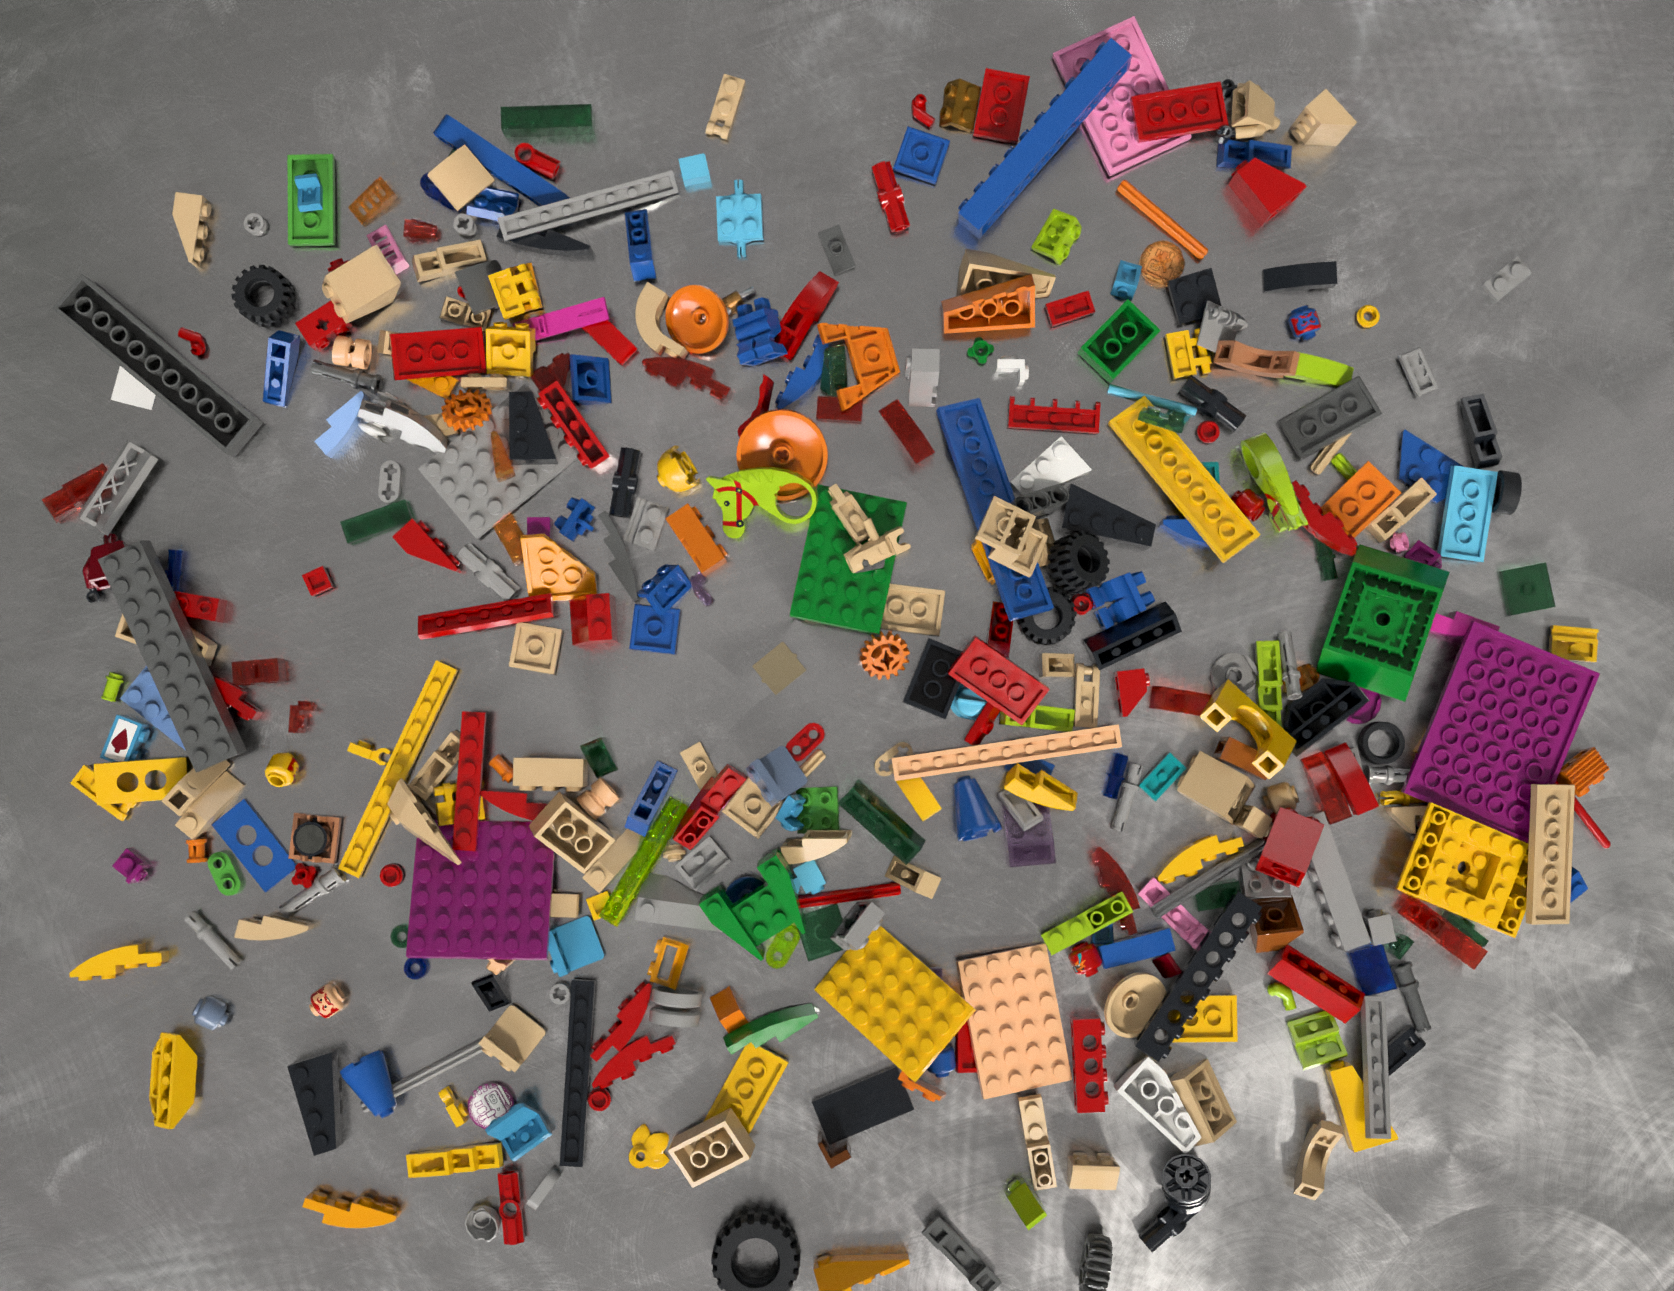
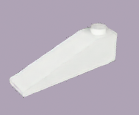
M1145 1057L1129 1068L1113 1086L1185 1154L1202 1138L1166 1072L1150 1057Z

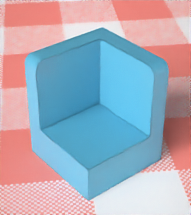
M704 153L678 159L685 187L711 181Z

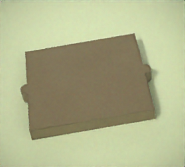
M781 642L752 666L762 678V683H766L775 695L807 671L796 658L797 654H793L784 642Z

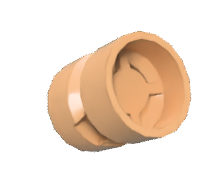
M338 335L333 344V364L349 366L351 364L354 368L368 369L372 356L371 341L359 338L353 341L351 337Z
M600 777L591 785V791H584L576 799L582 808L593 819L597 820L604 814L605 807L613 806L620 797Z

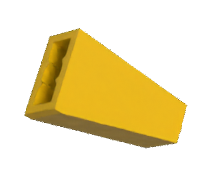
M1344 1060L1331 1062L1329 1067L1324 1068L1350 1150L1355 1153L1399 1140L1392 1126L1391 1139L1365 1138L1363 1081L1354 1067L1348 1062H1344Z

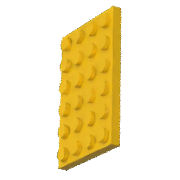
M880 926L877 930L870 933L868 936L869 941L864 948L847 950L814 990L911 1080L916 1082L976 1009L885 928Z

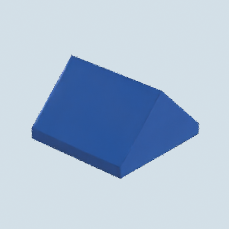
M571 354L572 399L576 406L611 403L608 358Z

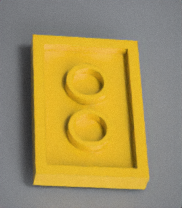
M1181 995L1180 999L1187 1002L1192 999L1193 995ZM1208 995L1204 1001L1200 1000L1195 1007L1198 1009L1191 1021L1187 1019L1182 1026L1185 1030L1178 1040L1174 1038L1172 1043L1238 1042L1237 995ZM1171 1010L1167 1017L1169 1020L1175 1021L1179 1018L1180 1012L1178 1010Z

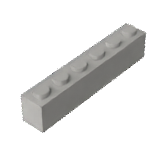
M1316 811L1304 815L1305 817H1314L1320 823L1325 824L1309 864L1308 874L1311 881L1315 882L1318 888L1316 896L1319 903L1324 905L1326 911L1323 913L1324 919L1328 926L1331 925L1334 934L1331 935L1335 947H1339L1340 950L1346 952L1371 943L1324 811Z

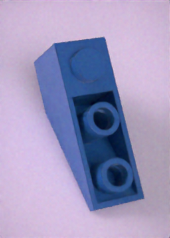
M647 209L625 212L629 260L634 281L656 278Z

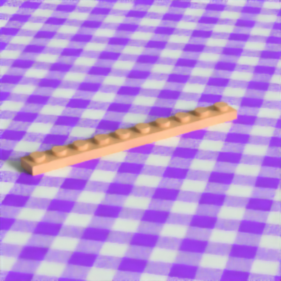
M1119 724L902 756L891 758L894 780L899 781L1122 747Z

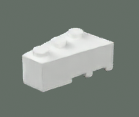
M1061 436L1010 482V485L1019 497L1053 485L1066 484L1069 481L1089 474L1092 469Z

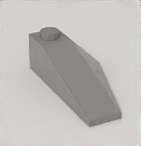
M644 872L634 920L722 932L711 924L700 908L699 901L703 895L669 876Z

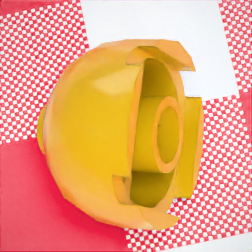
M674 445L659 458L657 462V479L663 487L667 486L675 492H684L697 486L700 479H695L694 475L698 472L685 451L680 453L676 450L679 446Z

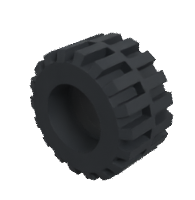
M253 265L250 266V271L246 269L241 271L243 276L241 278L239 276L236 277L235 280L238 283L237 285H232V290L235 293L231 294L232 299L235 301L234 306L239 310V313L252 323L263 327L264 324L268 327L273 326V322L280 324L283 317L287 319L289 317L288 311L293 312L294 309L291 303L296 302V297L292 295L295 291L290 281L278 270L270 266L267 268L265 265H259V268ZM264 285H272L274 296L271 302L263 307H255V292Z
M1079 531L1056 540L1053 543L1054 546L1050 547L1049 551L1051 554L1048 555V560L1051 563L1048 564V567L1052 571V578L1056 579L1055 583L1058 586L1062 585L1063 590H1069L1072 593L1080 592L1102 584V581H1105L1107 578L1106 574L1109 573L1107 566L1110 564V560L1107 559L1108 551L1104 549V543L1099 541V537L1096 535L1092 536L1091 532Z
M1047 587L1053 606L1056 607L1059 613V622L1054 628L1045 630L1038 627L1033 619V615L1017 620L1021 633L1025 634L1029 641L1032 640L1035 644L1050 645L1063 640L1071 633V629L1075 626L1076 622L1074 621L1076 617V611L1074 612L1075 605L1069 600L1070 597L1062 593L1063 591L1060 589Z

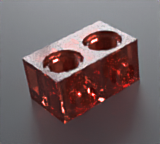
M271 658L231 662L233 685L244 686L287 682L285 659Z

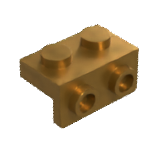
M960 78L948 82L944 89V101L939 114V125L942 127L951 125L966 132L973 131L981 87Z

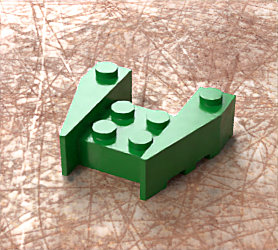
M778 848L758 860L757 869L766 883L734 903L731 902L720 885L703 895L699 901L700 908L711 924L760 961L764 959L765 950L761 946V943L793 923H795L802 935L806 931V922L799 903L791 868Z

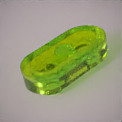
M790 925L776 934L766 953V962L770 967L779 969L787 964L801 938L797 927ZM787 932L792 933L793 939H787L785 934ZM780 952L782 958L776 959L774 953Z

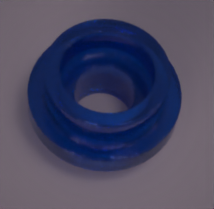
M409 958L404 965L405 974L413 980L422 978L428 969L427 963L423 958ZM415 963L420 966L418 972H415L412 968Z

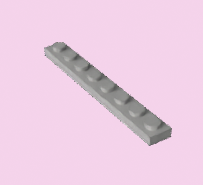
M671 170L500 217L497 220L504 241L674 195L679 193L673 171Z

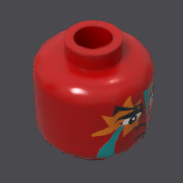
M1084 941L1070 948L1071 952L1068 958L1076 974H1085L1086 977H1090L1099 972L1097 968L1101 966L1102 959L1094 944H1088L1087 941Z

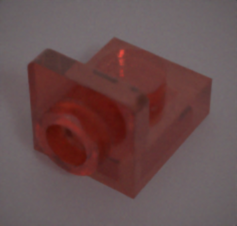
M298 701V705H290L288 733H303V729L307 727L305 711H318V707L312 706V702Z

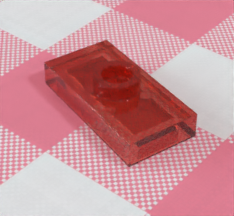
M818 396L816 420L861 423L863 399L842 411L838 397Z

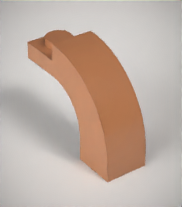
M1236 340L1218 341L1214 363L1252 375L1283 378L1284 376H1295L1300 353L1296 351L1263 350L1247 346Z

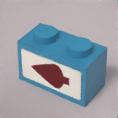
M117 714L100 758L110 762L140 760V749L149 737L150 731L148 729L150 724L127 715Z

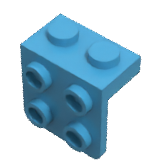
M584 916L550 930L548 948L552 957L550 965L554 973L558 972L559 977L604 958L603 948L589 916Z
M524 1103L513 1105L508 1113L492 1120L490 1126L485 1129L487 1135L502 1142L512 1161L518 1160L552 1135L541 1112Z

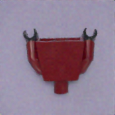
M110 533L103 536L104 544L91 549L90 557H88L82 569L86 588L90 590L86 596L87 601L90 603L95 602L94 594L97 595L99 602L104 601L105 595L101 590L110 588L98 559L128 546L123 540H118L116 534Z

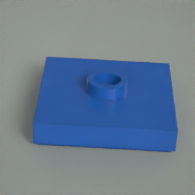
M908 126L893 170L936 184L950 140Z
M635 604L629 649L675 654L681 609L670 608L664 615H658L651 605Z

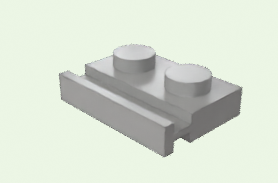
M637 498L623 541L655 551L669 508Z
M709 836L677 863L675 868L697 891L728 865L731 860Z

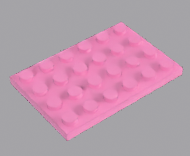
M1134 16L1052 54V58L1065 85L1071 77L1074 76L1076 78L1081 73L1080 68L1087 59L1092 60L1095 57V51L1103 41L1107 43L1112 38L1132 55L1129 70L1083 121L1109 176L1182 144L1192 137L1189 134L1141 143L1137 141L1130 102L1131 96L1169 90Z

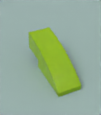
M1300 353L1295 376L1284 377L1305 380V383L1337 388L1352 380L1354 368L1326 358Z
M1037 705L1023 725H1020L1000 711L999 724L1070 732L1073 731L1075 710Z

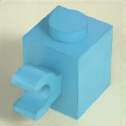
M816 860L803 862L793 868L797 876L793 878L797 894L800 886L803 887L806 894L811 891L812 895L824 889L823 885L827 881Z

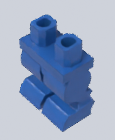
M761 297L755 299L754 312L751 304H743L737 307L738 318L732 321L733 326L736 327L735 334L739 341L737 344L739 348L737 357L742 365L756 366L770 359L788 354L783 344H778L774 341V337L781 332V326L777 318L779 317L778 310L771 309L768 298Z
M1142 571L1132 574L1130 572L1102 583L1099 587L1095 586L1084 591L1091 597L1090 600L1093 602L1092 609L1098 608L1106 602L1115 601L1109 607H1104L1094 612L1102 631L1113 626L1116 622L1120 623L1147 610L1146 607L1155 602L1151 591L1140 595L1137 586L1146 583Z

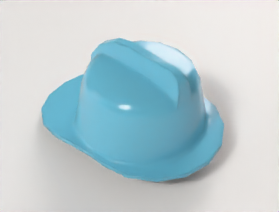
M960 684L951 709L958 717L976 720L987 701L963 684Z

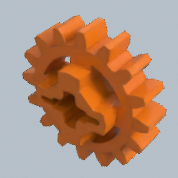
M468 389L466 393L459 390V395L451 394L452 399H445V405L441 407L444 422L447 423L448 427L453 426L454 431H457L459 428H462L463 432H466L467 428H471L473 431L476 425L482 427V421H489L488 415L492 414L490 399L487 398L485 393L480 394L478 389L474 393L471 392V389Z
M880 631L878 637L872 634L870 642L864 641L866 648H860L862 656L859 659L863 669L868 671L871 677L876 674L878 680L883 675L889 680L892 673L897 677V670H905L903 663H909L906 655L910 654L905 640H902L899 634L894 636L891 631H888L887 635Z

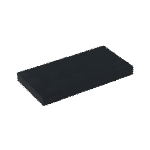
M897 1066L812 1100L813 1107L829 1145L914 1110L906 1088L901 1085L902 1081L898 1079L900 1073Z

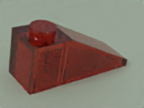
M898 399L878 411L914 468L934 456L935 451Z

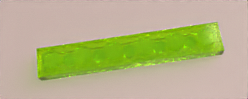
M669 796L599 914V917L618 927L655 862L660 857L668 840L683 818L688 806Z

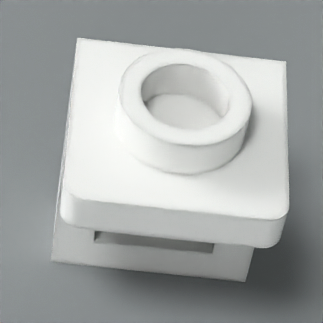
M1001 356V359H997L996 372H1018V386H1023L1025 380L1029 378V366H1025V359H1015L1014 356Z

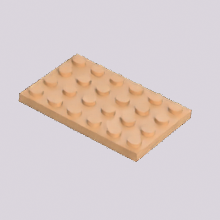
M1040 943L956 961L962 996L976 1009L967 1022L982 1098L989 1099L1072 1080L1046 944Z

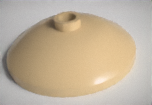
M1144 972L1134 973L1120 980L1109 993L1105 1003L1104 1016L1108 1027L1118 1036L1124 1038L1138 1037L1166 995L1162 982L1154 975Z

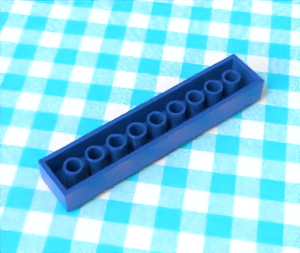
M1110 38L1107 43L1103 41L1095 51V57L1092 60L1087 59L1080 68L1081 73L1076 78L1073 76L1064 86L1066 90L1061 95L1057 94L1049 103L1051 107L1046 113L1042 111L1034 120L1035 125L1032 129H1026L1021 134L1018 145L1015 148L1011 146L1003 156L1005 158L1000 165L995 164L988 173L990 177L985 182H979L973 190L975 194L970 199L966 198L958 207L960 210L958 212L959 223L978 240L982 238L1129 70L1132 55L1115 40Z

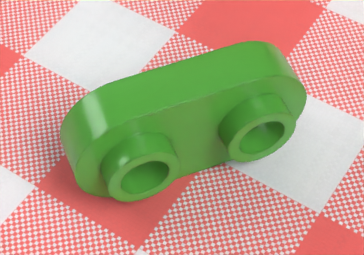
M222 851L212 854L208 859V868L219 891L227 896L239 893L243 887V880L231 855ZM218 859L222 861L220 868L216 865ZM227 880H230L232 882L231 888H227Z

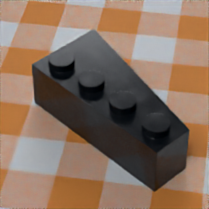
M1072 483L1068 486L1069 499L1063 507L1059 531L1072 534L1079 531H1089L1092 533V536L1096 535L1099 539L1143 549H1148L1152 546L1156 524Z
M339 1048L296 1061L287 1066L314 1156L337 1149L343 1144L342 1113H340L341 1091L339 1092Z

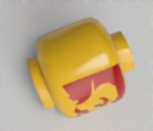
M276 753L271 757L265 769V776L273 786H288L295 779L299 770V763L290 753Z

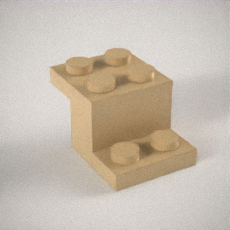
M994 496L991 499L975 539L992 547L988 558L1030 578L1048 535L1032 528L1036 516Z

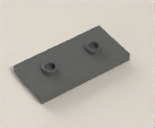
M1357 376L1280 419L1278 424L1301 461L1382 416V412L1361 377Z

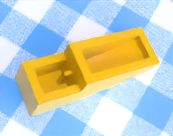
M1017 763L1007 772L1004 789L1043 806L1069 811L1076 809L1078 793L1043 770L1034 774Z

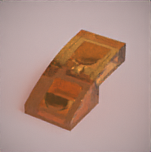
M510 513L493 528L505 546L512 562L517 566L524 562L520 538L521 535L525 534L513 514Z

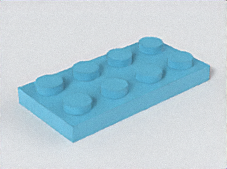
M1451 466L1437 550L1441 557L1484 562L1498 472Z

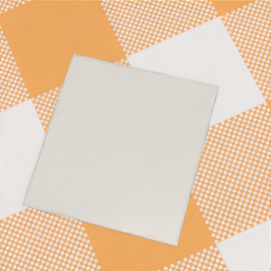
M120 366L111 400L152 410L156 395Z

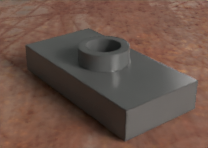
M839 224L818 232L834 276L856 267Z

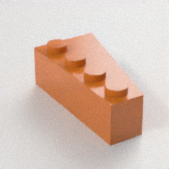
M1032 274L941 301L944 334L1035 327V284Z

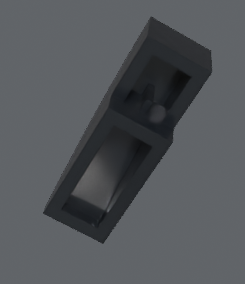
M1336 261L1295 264L1262 270L1263 293L1309 291L1310 289L1333 288L1338 284Z
M1484 393L1461 398L1464 426L1475 468L1481 469L1498 465L1503 456L1496 440L1498 432Z

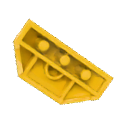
M161 1032L160 1039L152 1051L149 1101L154 1115V1126L174 1129L194 1103L197 1055L181 1035Z

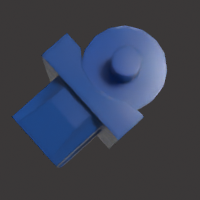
M571 497L566 508L571 510L572 513L568 519L562 515L559 516L554 523L560 530L559 533L574 541L577 535L582 536L586 529L591 532L594 530V527L589 524L594 518L591 514L595 507L583 498L579 500Z

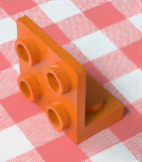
M901 1071L898 1077L902 1081L901 1085L911 1091L917 1089L923 1092L922 1096L932 1102H935V1100L940 1101L946 1095V1092L920 1078L914 1082L903 1071Z

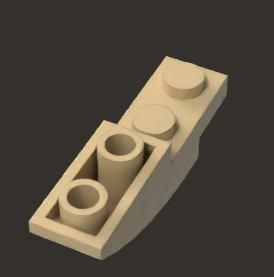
M1041 1094L1019 1097L1020 1118L1034 1191L1057 1187Z

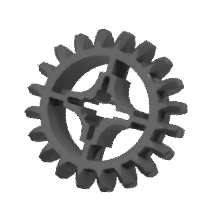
M1098 1233L1087 1236L1080 1260L1079 1291H1106L1110 1280L1113 1256L1110 1237Z

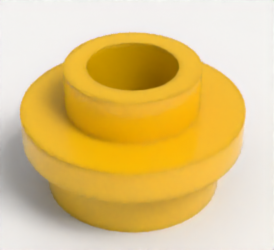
M1372 305L1362 306L1356 314L1357 322L1365 328L1373 327L1380 318L1379 311ZM1365 313L1371 316L1370 320L1364 318Z

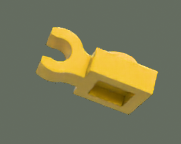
M358 740V743L350 742L347 749L348 752L371 759L379 765H387L386 761L381 760V754L383 752L391 754L392 751L390 749L380 748L374 750L371 748L372 744L362 740Z

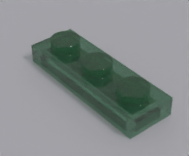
M404 499L341 521L340 523L347 543L351 544L403 526L413 517L407 500Z

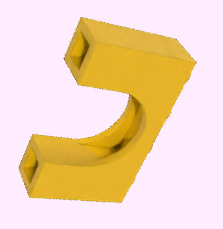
M1229 679L1212 694L1200 715L1216 732L1230 720L1243 725L1251 733L1258 747L1257 755L1252 764L1268 779L1272 778L1286 765L1296 743V740Z

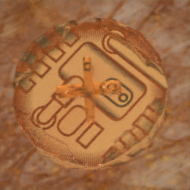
M1163 240L1154 242L1146 247L1141 254L1139 265L1142 266L1141 274L1146 281L1152 285L1162 287L1168 286L1166 281L1181 276L1185 260L1178 246Z

